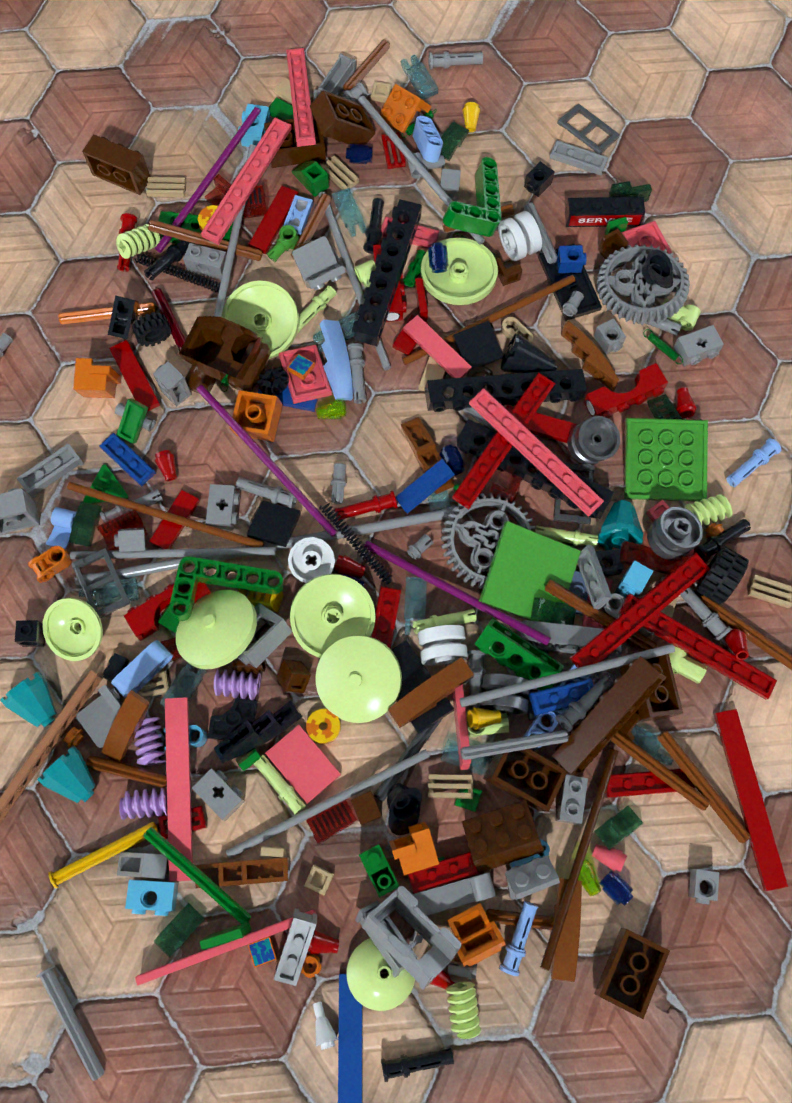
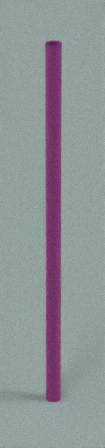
M254 107L171 225L181 226L260 114L259 108ZM164 235L155 247L156 251L162 253L172 237Z
M200 385L196 389L200 395L329 535L334 537L338 531L212 394L203 385Z
M366 541L364 548L368 547L367 550H371V552L533 639L545 645L549 644L550 637L490 605L479 602V599L374 543Z

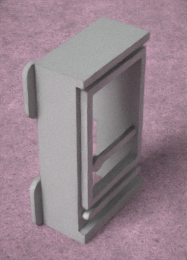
M399 886L396 891L367 915L362 928L366 929L411 974L424 990L454 959L461 948V942L447 928H441L440 930L417 907L418 900L405 887ZM394 910L420 934L408 948L381 924ZM424 938L432 948L422 958L417 960L410 953V950L418 943H421Z

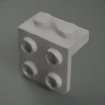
M324 236L292 251V256L307 288L318 290L325 286V282L339 280L342 278L341 274L345 273L343 265L337 263L330 244Z
M106 685L98 689L101 696L76 715L80 724L99 748H103L109 730L122 706V702L119 700L121 698L119 692L114 687L109 688Z
M548 855L542 858H535L524 865L512 867L509 871L505 872L511 899L518 900L560 883Z

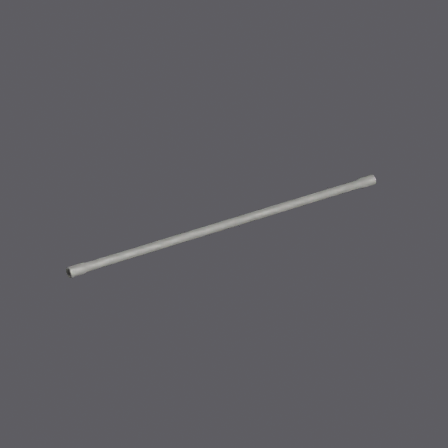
M452 506L442 510L349 526L346 530L352 528L349 533L354 531L352 535L354 536L355 534L363 535L438 520H449L447 516L449 513H453L452 509L459 507ZM327 531L291 537L286 547L264 542V547H276V550L292 548L296 542L303 538L315 537L323 541L344 538V535L338 532L334 537H331ZM241 546V547H235V548H245V547H249V546ZM215 556L196 558L222 561L243 556ZM184 557L116 569L119 578L124 579L178 569L179 563ZM111 572L83 574L87 586L110 576ZM75 576V585L77 588H81L79 580Z

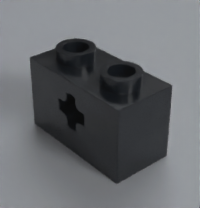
M115 295L108 335L131 340L133 333L132 325L135 323L139 301Z

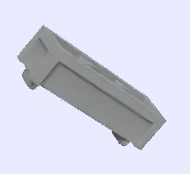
M340 53L338 60L318 89L313 91L314 100L323 90L339 96L343 91L344 83L356 71V60H351Z
M68 443L23 473L17 480L33 499L37 493L78 465L82 466L84 463Z
M378 900L359 910L355 919L357 923L360 922L363 926L367 915L380 905ZM388 916L381 924L408 948L409 944ZM365 929L392 969L393 976L397 977L405 968ZM411 949L410 953L417 959L418 957Z
M296 908L278 966L276 965L274 973L275 981L294 986L297 985L317 925V914L313 913V915L299 912L300 909Z

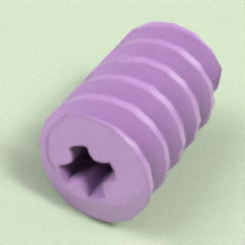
M217 668L214 677L215 695L220 696L223 691L224 697H228L232 693V697L237 698L240 693L241 699H246L247 695H249V699L254 700L256 695L259 694L261 674L259 673L257 678L254 679L253 673L250 672L248 678H245L244 671H241L240 676L237 677L236 671L233 670L231 675L228 676L227 669H224L222 675H220L219 668Z
M159 717L144 719L142 726L136 732L135 738L139 740L134 745L140 749L135 753L137 756H142L137 759V764L152 766L166 762V760L159 759L165 752L158 751L157 749L163 746V743L156 741L162 737V734L155 733L156 730L161 728L160 725H154V722L160 720Z
M153 788L151 795H148L147 790L144 789L142 796H139L138 790H134L133 797L130 796L129 791H125V795L120 799L119 804L121 819L125 820L127 817L135 819L136 816L144 818L145 815L151 818L154 814L161 817L163 812L168 816L165 789L161 788L160 794H157L156 789Z

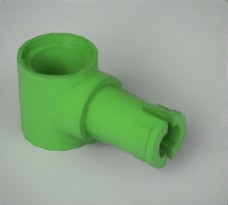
M283 226L279 232L280 237L276 240L277 243L266 253L273 262H276L285 251L294 249L299 236L293 226Z

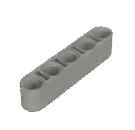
M523 620L520 622L550 637L551 640L548 645H545L517 630L516 634L540 650L575 654L603 629ZM622 644L607 657H620L622 655Z

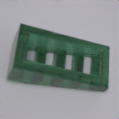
M666 394L647 401L655 419H682ZM663 401V405L656 407V403ZM664 408L667 409L666 411L661 412V413H660V411H659V410L664 409Z

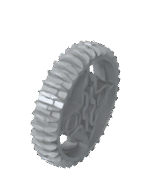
M636 243L634 247L628 245L626 249L621 247L619 251L615 250L613 255L610 254L608 259H605L598 273L597 291L599 299L602 300L603 305H607V311L612 310V315L618 314L619 319L624 317L626 322L632 320L633 324L638 321L641 325L644 322L650 325L652 321L658 324L660 319L665 322L667 317L671 318L683 307L689 293V275L687 274V268H683V263H679V257L673 258V253L668 254L667 249L662 251L669 257L673 267V285L670 288H663L657 284L649 285L642 275V266L647 259L648 253L651 250H660V246L653 248L652 244L650 247H646L643 244L639 247ZM633 262L631 270H620L615 276H610L619 266ZM671 292H676L674 298L669 302L652 307L655 298H665ZM616 295L631 297L632 305L622 301Z
M481 493L469 510L458 504L459 508L454 507L452 509L453 513H449L447 516L449 520L444 522L447 528L442 529V533L445 536L441 537V541L447 543L443 544L441 548L448 549V551L443 556H450L446 563L448 565L454 564L451 571L456 569L460 571L457 574L458 578L462 574L466 576L463 579L465 583L471 579V586L479 582L478 587L480 589L483 588L487 576L481 575V572H487L490 569L494 556L492 550H496L504 522L509 521L506 513L511 515L519 526L531 531L536 528L535 525H529L532 518H525L528 511L522 513L520 511L522 505H519L517 508L514 506L515 500L508 503V498L505 497L504 500H501L500 494L494 499L492 493H489L487 498L484 493ZM483 506L498 508V510L487 514L483 524L475 521H466L463 524H458L466 513L475 508ZM494 518L501 522L500 527L493 524L492 520ZM468 530H472V537L469 536ZM455 531L458 533L461 542L473 547L470 563L475 570L474 572L465 566L456 552L454 545ZM487 538H491V545L488 544ZM478 556H484L487 564H481L478 561Z

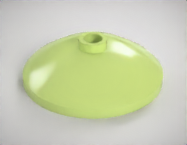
M64 598L58 600L47 609L43 618L42 627L46 643L56 655L69 661L84 660L93 655L101 644L103 636L101 620L94 608L81 599Z
M371 938L366 939L354 949L347 964L346 977L352 995L360 1004L372 1010L386 1011L399 1006L408 998L415 983V979L406 969L402 970L397 977L393 976L392 969ZM382 969H386L388 972L385 978L380 976Z

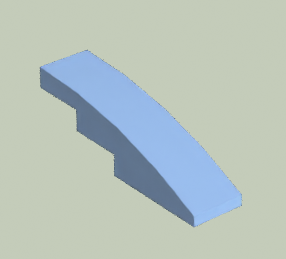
M322 320L319 325L325 342L321 346L327 360L323 367L335 400H352L353 389L350 362L339 321Z

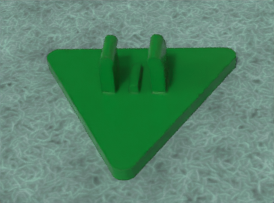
M102 465L90 488L128 499L129 496L107 465ZM87 495L83 499L85 504L106 502Z

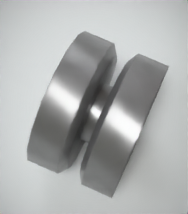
M593 416L576 425L568 437V449L572 457L579 463L595 465L612 457L618 451L620 445V433L617 426L610 419L603 416Z
M671 507L665 510L651 524L648 529L647 539L654 553L663 559L675 561L685 557L700 543L703 537V528L696 515L688 509Z
M486 674L483 677L482 688L486 691H491L529 680L507 674ZM530 690L481 702L480 707L488 710H499L500 713L526 714L529 701L522 696L528 695Z

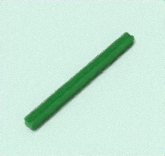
M150 827L143 836L238 922L244 924L251 919V915L154 828Z

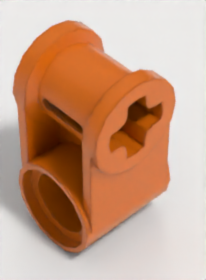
M53 546L41 555L31 559L28 562V566L36 573L37 581L43 583L69 567L72 560L70 553L64 548ZM63 554V557L56 561L57 556Z

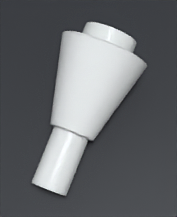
M322 1002L314 1003L316 1047L321 1046V1050H325L335 1046L334 1041L338 1040V1037L328 1018L325 1017Z

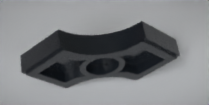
M235 698L233 706L226 713L211 716L207 738L224 740L247 719L250 722H255L258 700Z

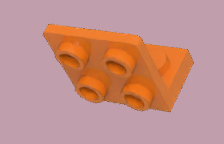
M395 84L379 114L387 124L405 133L417 111L421 112V110L429 113L432 106Z

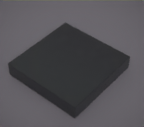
M489 321L452 336L460 356L472 369L477 366L487 365L504 357Z
M262 501L248 529L247 536L252 539L286 547L301 516V512L297 509Z

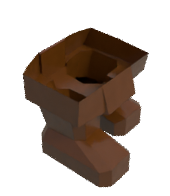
M197 317L179 352L181 359L192 364L185 377L189 390L200 394L196 389L203 385L211 392L216 380H222L227 374L228 383L232 388L247 392L253 391L259 379V374L262 373L271 354L268 344L262 342L263 337L223 317Z

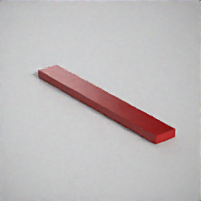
M538 373L511 411V414L526 427L555 383L541 373ZM498 431L452 496L453 500L468 510L513 446Z
M697 552L694 553L572 655L570 660L577 668L601 662L709 571L710 568Z
M628 594L619 613L623 614L639 598ZM660 611L643 626L646 630L682 649L690 656L763 699L767 700L770 698L777 682L776 679L744 660H738L734 654Z
M737 709L715 713V721L746 830L751 836L749 841L763 890L770 891L788 887Z

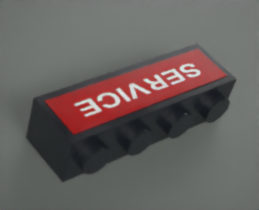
M644 197L568 198L565 208L566 227H607L608 221L623 217L627 218V227L641 226L645 215Z

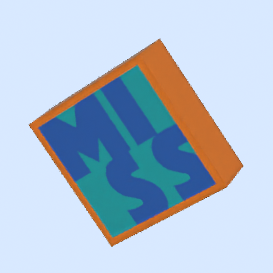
M297 354L287 366V371L304 380L315 367V362Z
M271 936L248 944L254 968L277 960Z

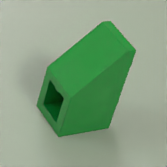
M305 161L292 170V174L314 197L329 188L328 173L316 161Z
M379 844L359 854L379 898L399 887Z

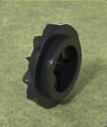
M272 366L269 370L265 369L263 374H259L260 379L257 381L259 389L263 394L275 396L287 388L289 377L287 372L281 367L275 368ZM274 376L276 380H274L273 385H271L270 380H272V377Z

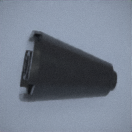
M516 333L507 346L509 348L507 353H504L500 369L504 372L517 374L557 370L555 359Z

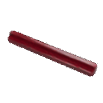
M157 288L152 291V295L161 314L165 315L172 337L180 351L186 339L162 290Z

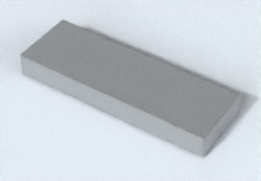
M556 140L550 154V159L600 176L608 160L606 156Z
M587 545L580 552L577 563L593 608L600 609L612 599V595L595 549L592 545Z

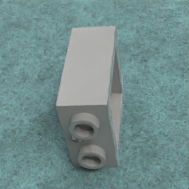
M260 603L254 607L257 614L255 633L265 623L271 628L248 651L244 650L238 656L245 665L251 664L255 668L292 633V630L282 617Z

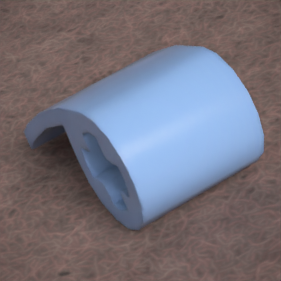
M60 507L54 508L51 515V523L54 525V528L46 545L67 548L78 523V512Z

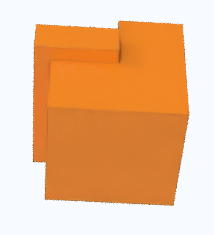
M76 358L73 390L83 397L115 398L116 384H121V376L111 366L93 365L92 358Z
M426 822L409 826L411 835L389 841L394 859H399L404 875L439 864Z
M481 903L447 920L452 934L461 942V948L457 954L463 966L468 965V967H471L501 951V947L506 945L495 922H489Z

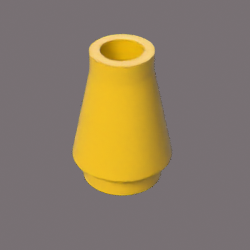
M468 102L464 105L462 112L465 131L472 133L476 131L480 108L477 103Z
M474 707L467 712L468 726L477 730L493 724H500L501 713L499 710Z

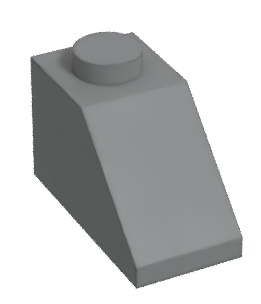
M119 853L117 876L165 878L168 866L167 857L163 854Z

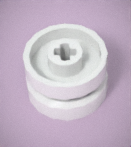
M523 211L516 214L514 219L509 217L500 222L498 226L500 241L506 254L512 261L516 262L526 257V254L531 255L541 250L542 237L540 230L529 212Z
M315 537L303 538L296 542L290 550L288 557L289 569L297 579L307 583L315 577L331 574L335 566V556L331 547L322 539ZM310 557L316 558L314 565L309 564L308 559Z
M442 625L418 632L419 645L425 647L420 652L423 665L452 664L461 657L464 660L468 659L467 646L461 644L466 639L463 626Z

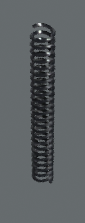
M142 253L139 254L138 261L135 258L136 263L139 262V264L146 265L147 267H150L151 263L153 264L157 261L156 258ZM173 264L163 271V273L219 293L221 282L215 281L214 283V279L211 281V278H204L200 274L197 276V273L194 274V272L190 274V270L187 272L186 269H180L176 265L173 267Z
M330 503L323 507L320 505L319 510H322V513L328 516L327 519H330V522L336 525L335 528L338 529V532H341V535H344V538H347L346 541H349L352 547H355L354 550H358L357 554H360L363 560L366 559L365 563L369 562L368 566L374 569V573L377 572L376 576L380 575L379 579L383 578L382 582L386 581L384 585L391 583L392 575L388 576L390 572L384 574L387 569L382 571L384 566L380 567L381 563H378V559L375 560L376 556L372 557L373 553L368 555L371 550L365 552L368 547L362 549L365 544L359 546L362 541L357 543L360 539L359 537L355 539L357 534L352 536L354 531L349 533L352 528L346 530L349 525L342 528L346 524L344 522L339 525L343 519L336 522L341 516L339 515L335 518L338 512L332 515L335 509L329 512L333 506L326 509Z

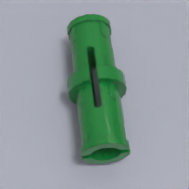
M418 250L413 262L409 264V270L403 279V283L406 286L414 287L415 278H418L421 274V263L426 251Z

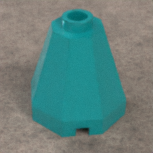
M626 500L614 502L598 534V543L606 550H612V547L619 548L621 553L639 550L640 543L642 544L643 531L635 507Z
M36 672L33 674V680L26 678L5 694L7 697H2L0 701L5 707L34 726L40 727L42 725L45 728L55 721L53 716L57 712L46 679L40 672Z
M75 746L71 747L66 755L60 756L37 779L44 787L76 803L81 800L85 803L95 794L93 789L96 785L81 752Z

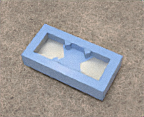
M295 195L283 226L291 225L295 228L297 234L301 235L311 212L313 200Z

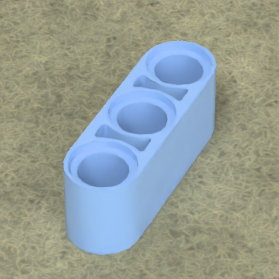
M418 116L412 136L422 157L428 162H438L443 141L433 121L426 116Z
M155 640L112 680L111 684L124 698L127 697L131 690L137 693L170 662L173 655L159 640Z

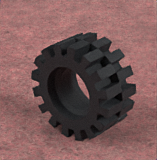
M161 313L145 314L146 317L141 316L139 317L140 320L134 321L135 324L132 325V330L138 344L141 346L149 347L150 344L155 346V343L160 344L161 341L167 340L166 337L169 338L171 334L167 319Z

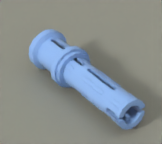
M772 438L767 439L760 449L753 451V456L726 478L728 484L735 488L759 466L766 465L773 455L781 452L779 443Z
M527 901L523 903L524 905L512 941L506 945L505 949L507 952L504 962L499 966L501 971L513 976H519L520 974L518 969L522 957L526 956L524 947L538 909L537 905Z

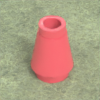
M596 844L592 857L615 872L617 870L621 872L627 855L623 854L622 850Z

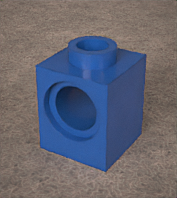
M559 246L557 253L558 273H581L582 267L586 265L587 261L586 253H583V246Z

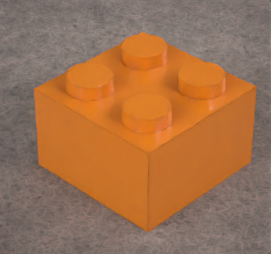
M239 390L232 417L251 438L274 442L283 404L277 396ZM230 427V429L232 430V432H233L236 436H238V435L235 433V431Z

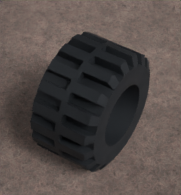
M723 547L708 565L710 570L699 580L697 591L719 605L722 604L738 586L748 568L749 560L730 548Z

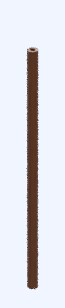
M610 749L542 959L540 968L547 971L551 967L616 762L618 751L615 749Z

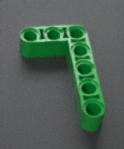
M484 157L475 173L477 206L452 201L449 203L442 220L449 228L491 237L494 235L502 219L498 168L495 160Z
M184 557L178 566L169 609L176 620L185 621L189 619L192 614L198 582L267 594H279L284 588L283 577L274 570L196 557ZM187 566H195L192 572H185ZM208 569H216L214 575H206ZM230 572L237 573L234 579H227L226 577ZM252 575L258 577V580L254 583L247 581ZM272 579L280 581L277 586H270L268 583ZM182 586H191L188 592H180ZM178 606H186L183 613H175Z

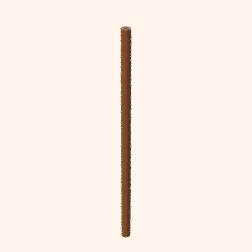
M570 275L442 339L447 344L454 342L452 337L454 334L487 321L492 323L575 282V277ZM420 349L402 358L404 365H407L428 354L423 349Z
M69 482L67 485L68 490L249 547H264V542L73 482Z

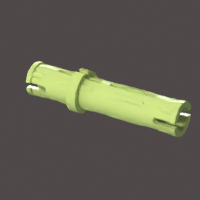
M328 285L318 296H315L310 305L299 314L297 334L320 310H324L326 304L336 296L337 293L331 286Z
M536 525L535 532L558 542L573 544V546L592 545L596 548L598 542V535L581 533L580 530L568 531Z
M472 608L442 616L432 615L428 619L413 621V628H416L414 633L418 634L421 630L435 626L476 622V614L472 615V613H475V610Z
M262 755L254 765L277 791L279 799L281 801L284 800L295 815L298 814L306 805L296 795L293 786H289L266 756Z

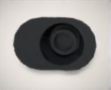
M657 249L651 250L648 253L647 259L642 266V275L649 285L657 284L663 288H670L673 285L671 260L664 252Z
M397 783L396 788L388 794L389 829L395 835L409 833V826L418 823L422 793L419 789Z

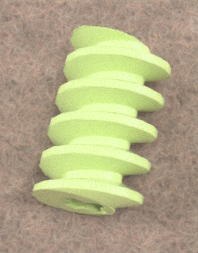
M149 224L126 231L117 236V249L123 258L128 259L130 256L141 254L148 249L156 247L160 241L159 233L149 231Z
M723 494L685 505V509L695 514L701 525L702 522L705 525H709L710 520L715 523L718 518L722 521L725 519V515L727 518H730L733 514L731 505Z
M458 982L446 988V993L453 994L447 997L448 1003L452 1004L448 1007V1010L454 1013L449 1017L450 1021L454 1023L451 1025V1031L458 1032L457 1037L460 1039H471L481 1033L480 1019L477 1016L479 1011L476 1006L478 1004L475 997L476 989L473 982Z

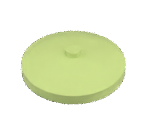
M449 238L436 243L425 253L421 263V278L426 290L436 299L452 305H468L482 300L493 290L498 275L497 262L491 251L484 245H479L477 241L467 238Z
M269 281L246 283L229 296L223 308V318L263 337L262 342L268 344L271 351L269 359L277 357L279 353L286 351L297 335L299 312L296 303L285 289Z
M340 574L321 575L305 583L295 595L290 608V626L294 637L303 649L319 658L322 657L327 648L340 639L356 635L370 637L375 625V608L369 593L354 579Z
M219 590L203 596L193 605L192 614L189 619L179 622L176 631V646L179 654L190 665L200 669H214L232 662L248 647L255 634L257 614L254 606L243 594L234 590Z
M356 635L340 639L327 648L319 660L316 670L318 695L324 706L342 720L353 723L375 720L384 715L395 704L401 691L402 672L399 662L391 649L375 638Z

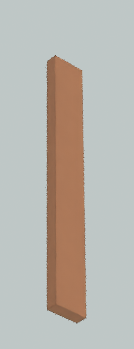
M90 670L0 797V824L76 718L77 713L80 712L102 681V677Z

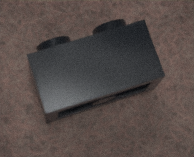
M114 653L109 660L108 668H105L103 672V678L112 682L128 665L130 660Z

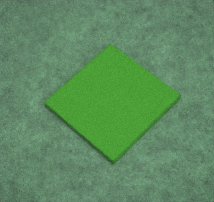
M626 418L624 499L701 501L702 499H707L708 420Z
M506 521L504 522L479 602L529 621L559 624L565 602L545 591V586L549 580H553L569 590L581 551Z

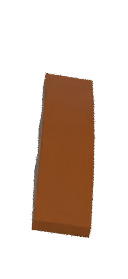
M568 321L563 327L561 336L574 345L572 353L584 361L582 369L614 391L619 379L610 363L598 347L581 330Z
M419 417L401 424L406 439L422 471L425 473L442 459L436 450L435 443ZM452 478L439 487L435 494L454 487Z
M461 657L391 706L388 712L398 727L401 728L435 707L437 702L455 692L457 687L472 679L474 673Z
M133 690L128 693L119 709L101 751L104 755L119 763L125 758L127 749L133 743L137 730L142 726L150 704L149 701Z
M287 857L195 865L219 887L288 881Z
M559 878L560 883L557 884V904L554 905V922L568 879ZM577 881L551 963L552 980L575 982L580 938L582 881Z

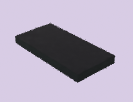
M544 253L538 255L550 285L570 275L575 277V282L553 292L565 321L602 309V305L584 265L581 273H558L557 261L549 264ZM573 291L581 292L584 298L577 308V313L573 316L565 315L563 313L564 303L568 302Z
M407 640L391 649L399 662L402 672V686L396 702L432 677ZM445 697L437 702L435 707L410 723L416 732L420 734L453 712L454 707Z

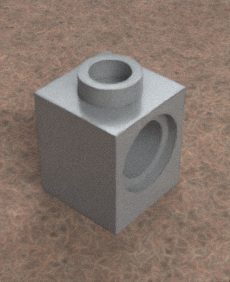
M442 169L440 187L451 200L458 201L461 170Z
M614 318L597 326L594 338L605 354L619 351L623 347L626 338Z
M119 529L118 534H114L115 547H119V552L145 551V529Z
M691 869L688 897L696 898L695 903L710 905V901H718L719 872ZM702 881H705L708 885V890L705 894L699 888Z

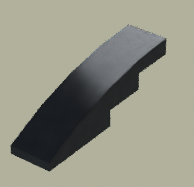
M290 700L274 714L268 710L253 724L247 719L215 746L214 749L222 763L227 762L265 744L303 716L296 705Z

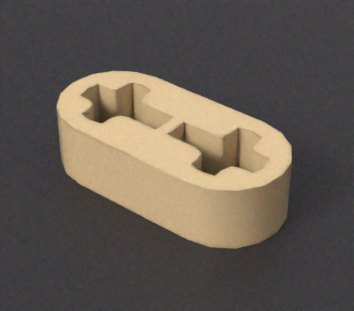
M507 317L503 320L501 331L509 340L516 333L527 338L532 343V333L516 318ZM507 325H508V326L513 325L514 328H513V329H512V328L507 329Z

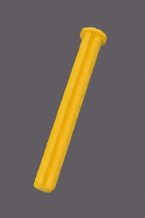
M151 822L55 872H48L51 884L57 889L59 884L146 840L143 836L150 827L158 832L157 825Z

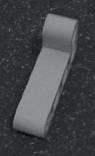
M488 872L412 895L418 900L417 907L427 916L468 903L496 896L490 873Z

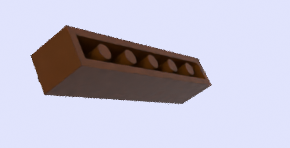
M640 656L634 659L629 664L627 672L624 675H620L614 681L612 689L600 697L597 706L586 713L582 723L576 725L570 731L568 741L560 743L556 747V752L552 756L570 775L579 776L666 679V676L645 658Z

